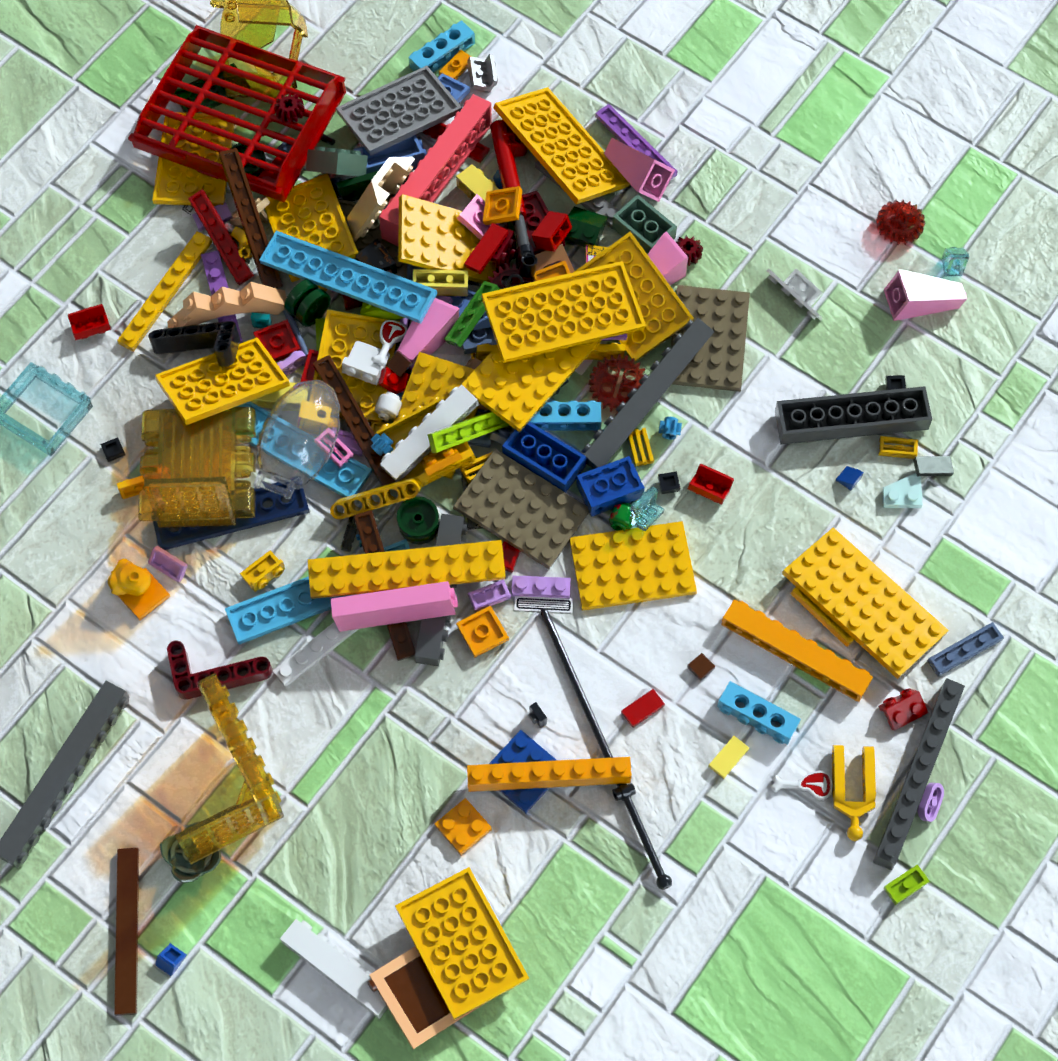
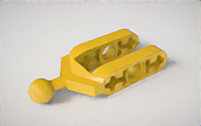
M833 745V808L851 818V826L847 830V836L852 841H859L863 837V831L859 827V818L875 809L874 746H863L862 748L863 802L845 801L844 746Z

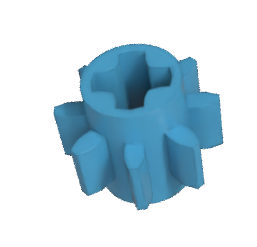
M665 417L664 421H660L659 433H662L663 438L673 440L676 438V435H681L682 423H678V419L675 417Z
M376 433L370 439L373 442L371 448L380 456L383 453H391L394 450L391 447L394 442L385 433L381 436Z

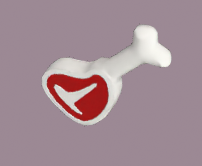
M394 320L383 322L380 329V341L383 346L380 353L372 357L371 360L379 363L380 366H385L387 364L385 357L389 349L395 343L403 340L407 327Z
M826 771L807 773L798 781L782 780L775 775L773 777L774 784L771 786V790L774 792L783 788L799 789L800 791L808 792L813 798L820 801L827 800L832 794L833 789L831 775Z

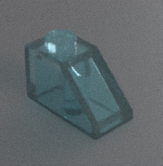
M945 248L942 256L944 277L963 275L969 259V253L964 248Z

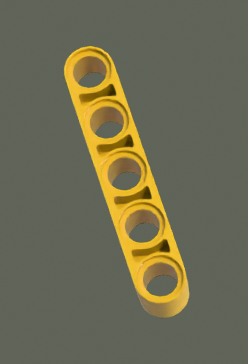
M412 477L341 498L331 506L330 514L335 519H344L362 512L414 498L420 492L422 483L418 478ZM408 484H413L416 487V491H410ZM390 489L396 490L398 497H393L390 494ZM372 495L379 496L380 502H375L372 499ZM354 500H359L362 503V507H357ZM337 505L344 508V513L337 510Z

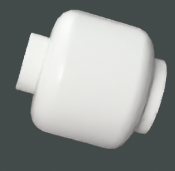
M386 392V394L379 396L375 405V412L381 420L389 421V419L397 418L402 406V402L399 400L400 397L392 392Z

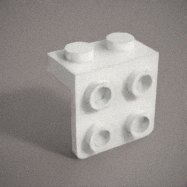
M356 341L349 357H344L342 372L377 386L381 370L385 366H380L379 363L373 362L371 358L377 356L381 349L361 341ZM389 352L385 357L386 362H388V359L390 357Z

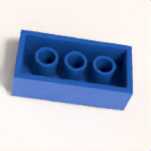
M528 422L520 432L515 429L502 445L503 454L565 493L577 479V475L586 467L585 455L531 422Z

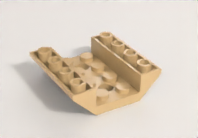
M389 157L372 179L347 217L351 235L355 242L359 237L364 238L387 203H389L400 185L413 169V166H411L415 160L413 157Z

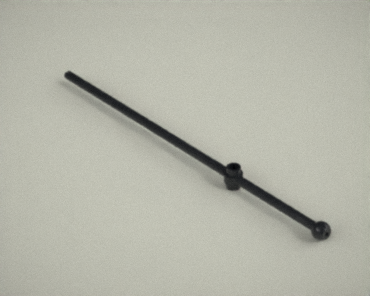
M542 608L540 611L541 616L604 758H613L550 614L546 608ZM632 783L616 784L617 788L612 790L613 796L616 801H624L658 877L656 884L659 889L665 890L672 886V878L664 873L631 799V796L636 794L635 787Z

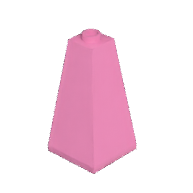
M611 138L604 152L607 158L637 192L658 202L660 201L675 169L614 138Z
M666 231L647 255L669 285H672L686 276L688 256Z
M898 270L884 288L894 321L959 309L967 300L962 283L906 270Z
M435 298L422 323L411 322L397 350L413 362L409 370H413L419 352L431 355L446 342L444 340L459 318L458 307Z

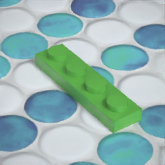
M487 281L482 283L444 340L448 344L457 347L463 345L486 311L481 295L500 290L496 284Z

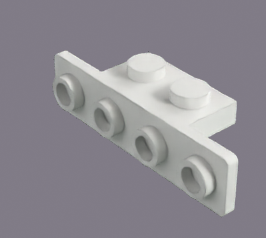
M770 269L767 270L770 274L768 278L775 285L779 282L783 286L781 290L787 296L792 294L796 298L794 302L801 308L805 306L808 309L806 313L814 320L818 318L820 321L823 319L811 307L823 292L800 271L795 269L783 282Z

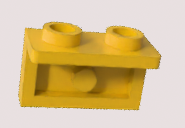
M270 550L243 570L240 576L256 592L265 588L270 580L274 577H279L284 572V562L281 559L279 560Z

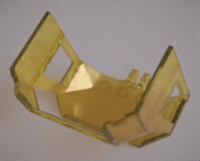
M287 0L210 1L213 8H223L220 34L249 43L260 49L274 41L277 25L292 26L295 30L289 59L298 61L302 38H308L306 20ZM254 66L257 72H249L283 85L288 78ZM223 71L225 81L276 98L280 92ZM296 81L292 83L291 88H297ZM225 88L226 97L252 98Z

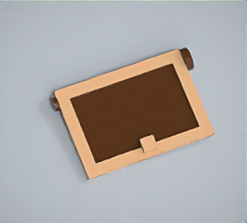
M416 947L369 974L370 980L367 983L373 992H379L412 1049H415L474 1011L472 1010L453 1020Z

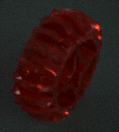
M895 199L893 203L889 201L887 205L882 206L877 215L876 227L877 230H880V235H884V240L890 239V243L895 241L897 245L900 242L906 245L908 241L913 243L914 239L917 240L923 233L925 217L921 214L922 209H917V204L912 206L911 201L905 203L904 199L901 202Z

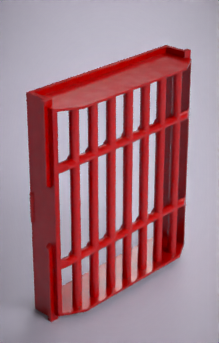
M196 25L194 30L186 37L140 113L134 133L129 135L128 140L132 141L134 148L226 182L228 181L222 164L176 147L177 143L183 139L216 152L229 150V148L185 133L186 128L191 125L246 145L248 147L244 154L238 152L243 168L246 164H252L278 174L276 182L272 183L245 173L251 191L285 203L307 163L308 149H315L335 114L336 107L340 105L346 94L344 84L346 79L340 75L294 59H288ZM203 47L222 55L218 61L198 55ZM228 58H234L288 78L283 85L226 65L225 63ZM193 61H197L214 67L209 75L192 69L190 66ZM225 71L280 92L276 98L217 78L220 72ZM185 74H188L206 82L202 88L182 82ZM299 81L324 91L319 98L291 88L293 82ZM216 84L269 103L271 107L266 112L210 92L209 90L212 85ZM177 88H181L198 94V96L192 102L173 94ZM289 93L292 96L297 94L298 98L315 103L316 105L312 111L305 109L303 116L308 117L305 125L291 121V124L288 121L282 123L281 119H278L275 115L274 105L276 104V99H281L282 95L286 96ZM209 98L264 119L260 126L203 106L201 103L204 99ZM169 101L190 108L186 116L165 109ZM201 112L256 133L251 140L193 119L195 113ZM161 115L180 121L181 124L178 129H174L157 121ZM275 122L298 130L300 133L297 139L267 129L269 123ZM152 129L172 135L173 138L169 145L149 138L148 136ZM262 136H268L293 146L289 153L259 143ZM254 150H260L285 160L281 167L251 157Z

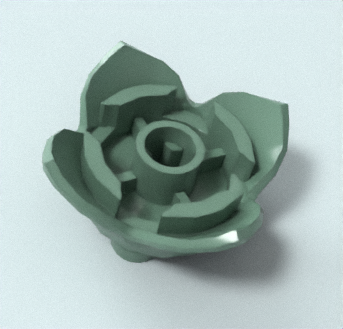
M200 821L187 826L182 835L169 836L160 843L162 857L171 866L173 877L181 883L195 881L205 873L214 870L221 861L220 849L212 843L209 829ZM192 851H195L196 857L190 859L188 853L191 854Z

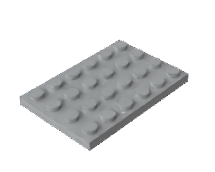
M428 66L336 107L338 115L370 156L454 117L462 109Z

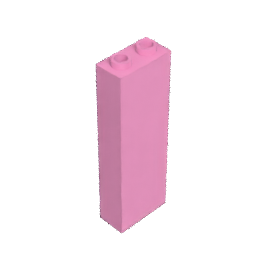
M449 581L331 599L332 618L339 632L456 615L455 607H458L455 590L450 587Z

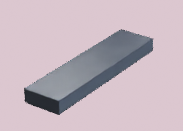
M992 622L928 658L927 662L939 677L999 643L1004 637Z

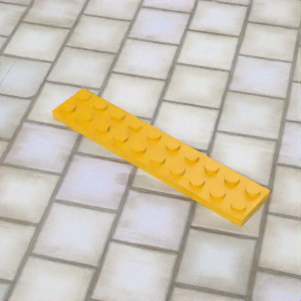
M502 540L307 559L311 599L373 593L449 581L450 585L506 579Z

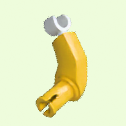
M225 223L231 236L239 242V256L241 258L244 257V259L253 257L244 229Z

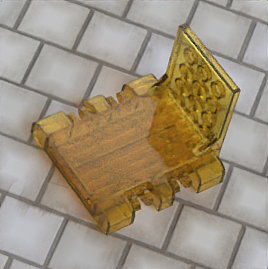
M233 407L188 425L184 423L175 409L143 411L141 439L145 441L146 446L158 448L147 449L144 451V455L140 457V474L143 476L144 486L143 490L139 492V521H157L159 528L236 525V518L255 517V490L250 487V481L237 480V478H248L251 476V472H256L255 454L251 452V448L248 446H237V444L250 443L251 438H256L255 409L251 407Z
M216 673L202 679L198 683V688L244 783L235 805L175 834L190 864L284 817L279 804L282 801L277 791L274 792L271 786L275 784L270 773L266 774L263 768L266 765L261 755L257 756L254 750L257 747L252 737L247 738L246 731L248 729L243 719L239 721L237 718L239 714L234 702L230 704L228 700L230 694L226 686L221 685Z

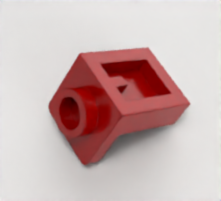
M385 367L381 370L378 385L389 392L398 394L405 391L410 375L405 373L402 377H399L391 369Z

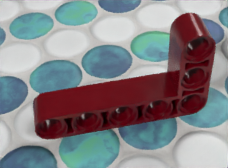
M175 640L167 646L174 686L179 697L184 700L266 680L273 673L269 659L257 657L192 674L188 653L184 644L181 641ZM175 650H182L178 655L173 654ZM260 666H267L264 671L258 670ZM185 667V670L183 672H177L179 668ZM243 670L248 671V673L244 676L239 675V673ZM224 675L228 676L225 681L219 680ZM204 680L209 681V683L205 686L200 685L201 682ZM189 685L186 691H181L183 686Z

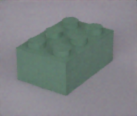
M315 146V150L308 149L306 171L361 176L366 174L368 156L361 155V151Z
M638 194L613 215L612 228L621 236L631 231L647 254L666 231L673 240L676 238L677 226Z

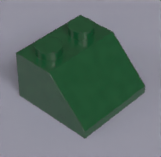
M574 206L568 214L572 229L564 240L586 247V244L598 246L608 217Z

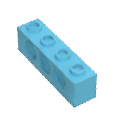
M462 20L457 24H453L447 31L440 33L434 40L427 42L418 51H414L409 56V67L416 71L428 66L434 73L447 64L460 50L465 51L474 45L475 33Z
M593 400L587 402H546L529 422L544 431H598L601 429V402ZM565 413L567 416H560V414ZM584 413V414H586V415H585V416H579L578 414Z
M731 681L728 683L717 705L722 713L737 717V720L742 724H750L755 727L756 731L772 736L780 744H789L801 720ZM742 702L745 707L738 708L735 703ZM753 712H760L763 717L757 718L753 715ZM777 721L781 726L774 727L771 725V722Z

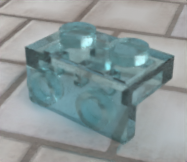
M651 487L647 492L642 493L637 502L634 501L630 507V524L646 531L664 513V508L655 504L658 489Z

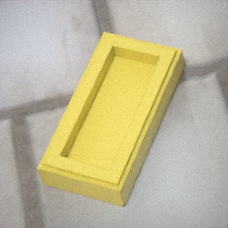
M733 736L708 767L725 779L748 752L749 747Z

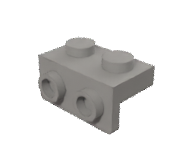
M489 54L486 59L469 57L467 63L471 89L491 92L498 82L493 54Z

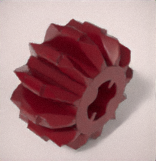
M289 93L288 96L282 95L281 99H276L274 110L276 117L281 119L282 123L286 121L291 124V121L297 123L298 118H303L305 107L303 100L298 98L297 94L291 96Z
M687 235L684 239L679 237L676 243L688 256L687 265L690 266L691 262L696 264L702 258L703 247L700 245V240L695 241L694 236L691 239Z

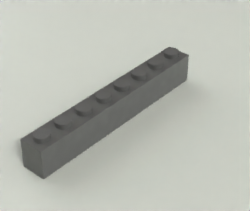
M441 514L435 547L464 544L462 537L467 534L468 524H465L463 516ZM457 584L450 585V587L457 588ZM451 615L421 620L415 651L416 663L439 666L440 660H444L445 649L442 646L443 642H447L448 630H446V625L450 624Z

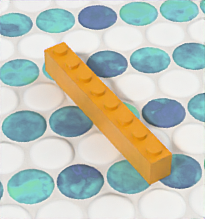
M734 599L723 616L722 626L857 702H860L872 681L873 676L865 669H858L849 660L835 656L834 652L829 649L824 650L815 641L801 637L797 631L783 627V624L779 621L767 618L763 612L749 608L748 604L743 601Z
M630 757L467 765L468 792L631 783L632 777Z

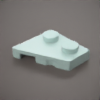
M914 473L883 487V508H922L921 476H917Z

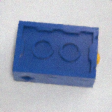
M630 456L577 475L576 485L585 505L588 507L591 517L609 511L617 504L630 503L644 498L645 487Z

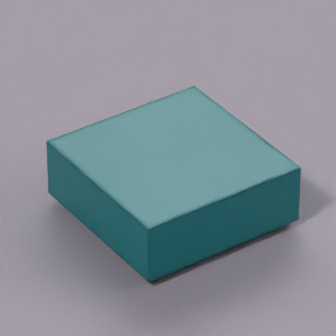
M251 313V322L254 328H265L272 325L270 314Z

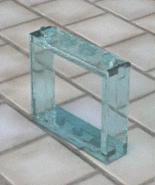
M30 362L0 397V425L47 455L52 456L91 410L93 405L90 401L91 398L82 391L80 393L71 383H64L56 374L53 373L51 375L43 366H37ZM35 378H38L79 404L49 441L5 414Z

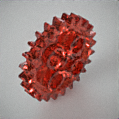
M618 354L617 359L611 355L610 360L604 357L603 363L598 361V367H593L592 371L594 373H590L589 378L591 380L588 383L591 386L589 392H594L592 399L598 398L597 402L603 403L602 409L609 406V410L612 412L613 408H617L622 401L626 402L629 397L622 396V392L629 393L634 387L637 389L640 385L638 381L646 369H639L641 363L639 362L635 365V358L628 361V355L624 359H621L620 354ZM621 369H624L617 397L614 398L613 395L615 392L616 384L618 382ZM613 370L617 374L611 375L608 373V371ZM631 375L634 377V380H628L626 376ZM604 387H609V388H611L612 390L609 391V392H606V391H604L603 388H604Z

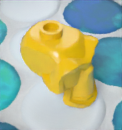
M127 559L119 560L108 578V585L111 593L114 595L131 594L139 596L147 591L151 583L150 573Z

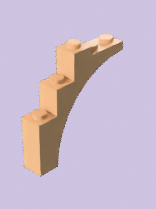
M254 282L248 283L240 291L221 287L212 296L192 292L183 300V308L167 321L168 328L199 325L215 318L253 312L279 315L285 310L286 293L284 290Z

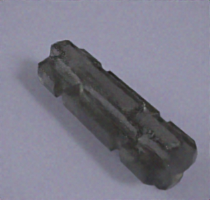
M354 516L349 517L343 536L344 541H342L340 546L342 551H351L357 532Z

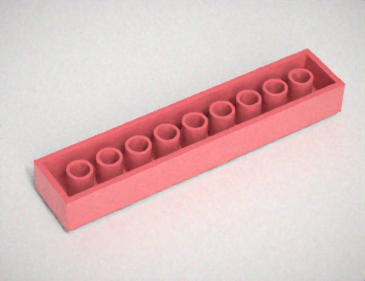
M474 94L469 100L465 101L461 111L456 113L451 124L449 123L446 126L445 132L438 136L435 145L428 149L425 158L419 161L415 171L409 174L405 184L399 187L398 193L390 199L385 210H382L379 215L382 239L398 246L399 197L402 194L434 203L468 158L470 152L474 150L477 142H480L490 129L492 123L491 102Z

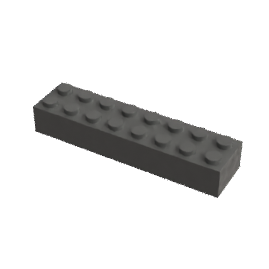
M925 386L777 401L775 407L780 445L929 430L932 422Z

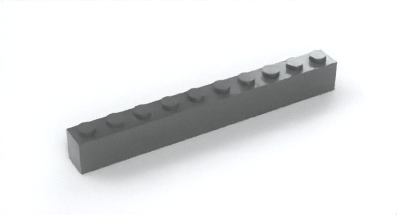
M698 317L693 321L690 319L684 325L685 331L675 336L672 340L674 343L672 347H667L661 353L662 359L660 361L656 360L651 365L650 369L652 371L648 375L645 373L638 381L640 383L638 388L634 387L627 394L629 399L626 402L622 401L615 410L618 412L614 417L610 415L604 422L605 428L603 430L599 429L593 436L595 440L591 444L587 443L581 450L583 455L586 456V464L591 469L601 467L610 460L714 333Z
M948 678L945 679L873 863L889 870H893L965 685Z
M107 680L104 682L0 839V859L16 868L27 860L29 850L38 843L39 835L43 829L49 826L54 812L61 808L63 798L72 791L75 780L83 774L88 760L95 756L96 748L99 743L104 742L106 739L107 731L117 722L120 711L127 707L130 697L125 690Z

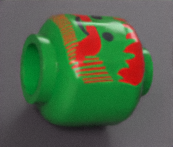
M628 503L617 504L611 512L609 522L614 530L625 531L632 528L637 514L632 505Z

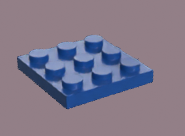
M520 730L489 764L557 760ZM549 788L499 791L526 814Z

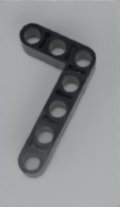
M233 321L159 329L152 331L148 335L155 354L214 348L218 365L221 367H227L234 363L240 343L237 326Z

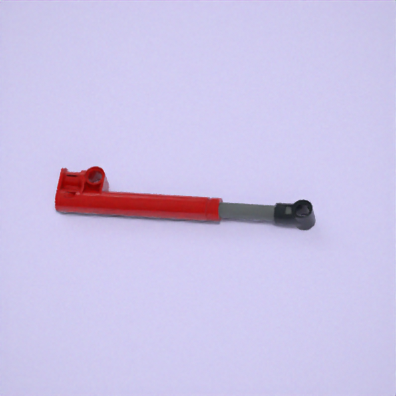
M496 120L491 123L490 130L502 187L505 189L520 186L514 157L524 156L527 153V147L504 120ZM522 196L519 220L510 222L514 224L518 243L519 273L525 278H531L536 272L537 257L534 255L533 247L528 239L525 225L527 214Z

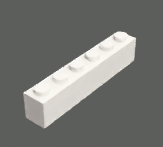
M462 384L452 389L449 393L450 396L445 401L441 400L436 405V410L432 414L428 413L418 427H413L408 433L409 436L405 440H400L391 453L383 456L380 465L396 482L406 477L423 460V457L431 452L427 434L462 422L479 405L478 399Z
M295 919L281 936V942L380 1019L388 1007L379 992H373L367 983L370 980L369 974L371 972L367 971L365 973L360 969L361 965L353 958L348 960L344 957L345 952L338 946H330L327 943L329 940L321 933L316 935L312 932V926L306 921L300 922Z

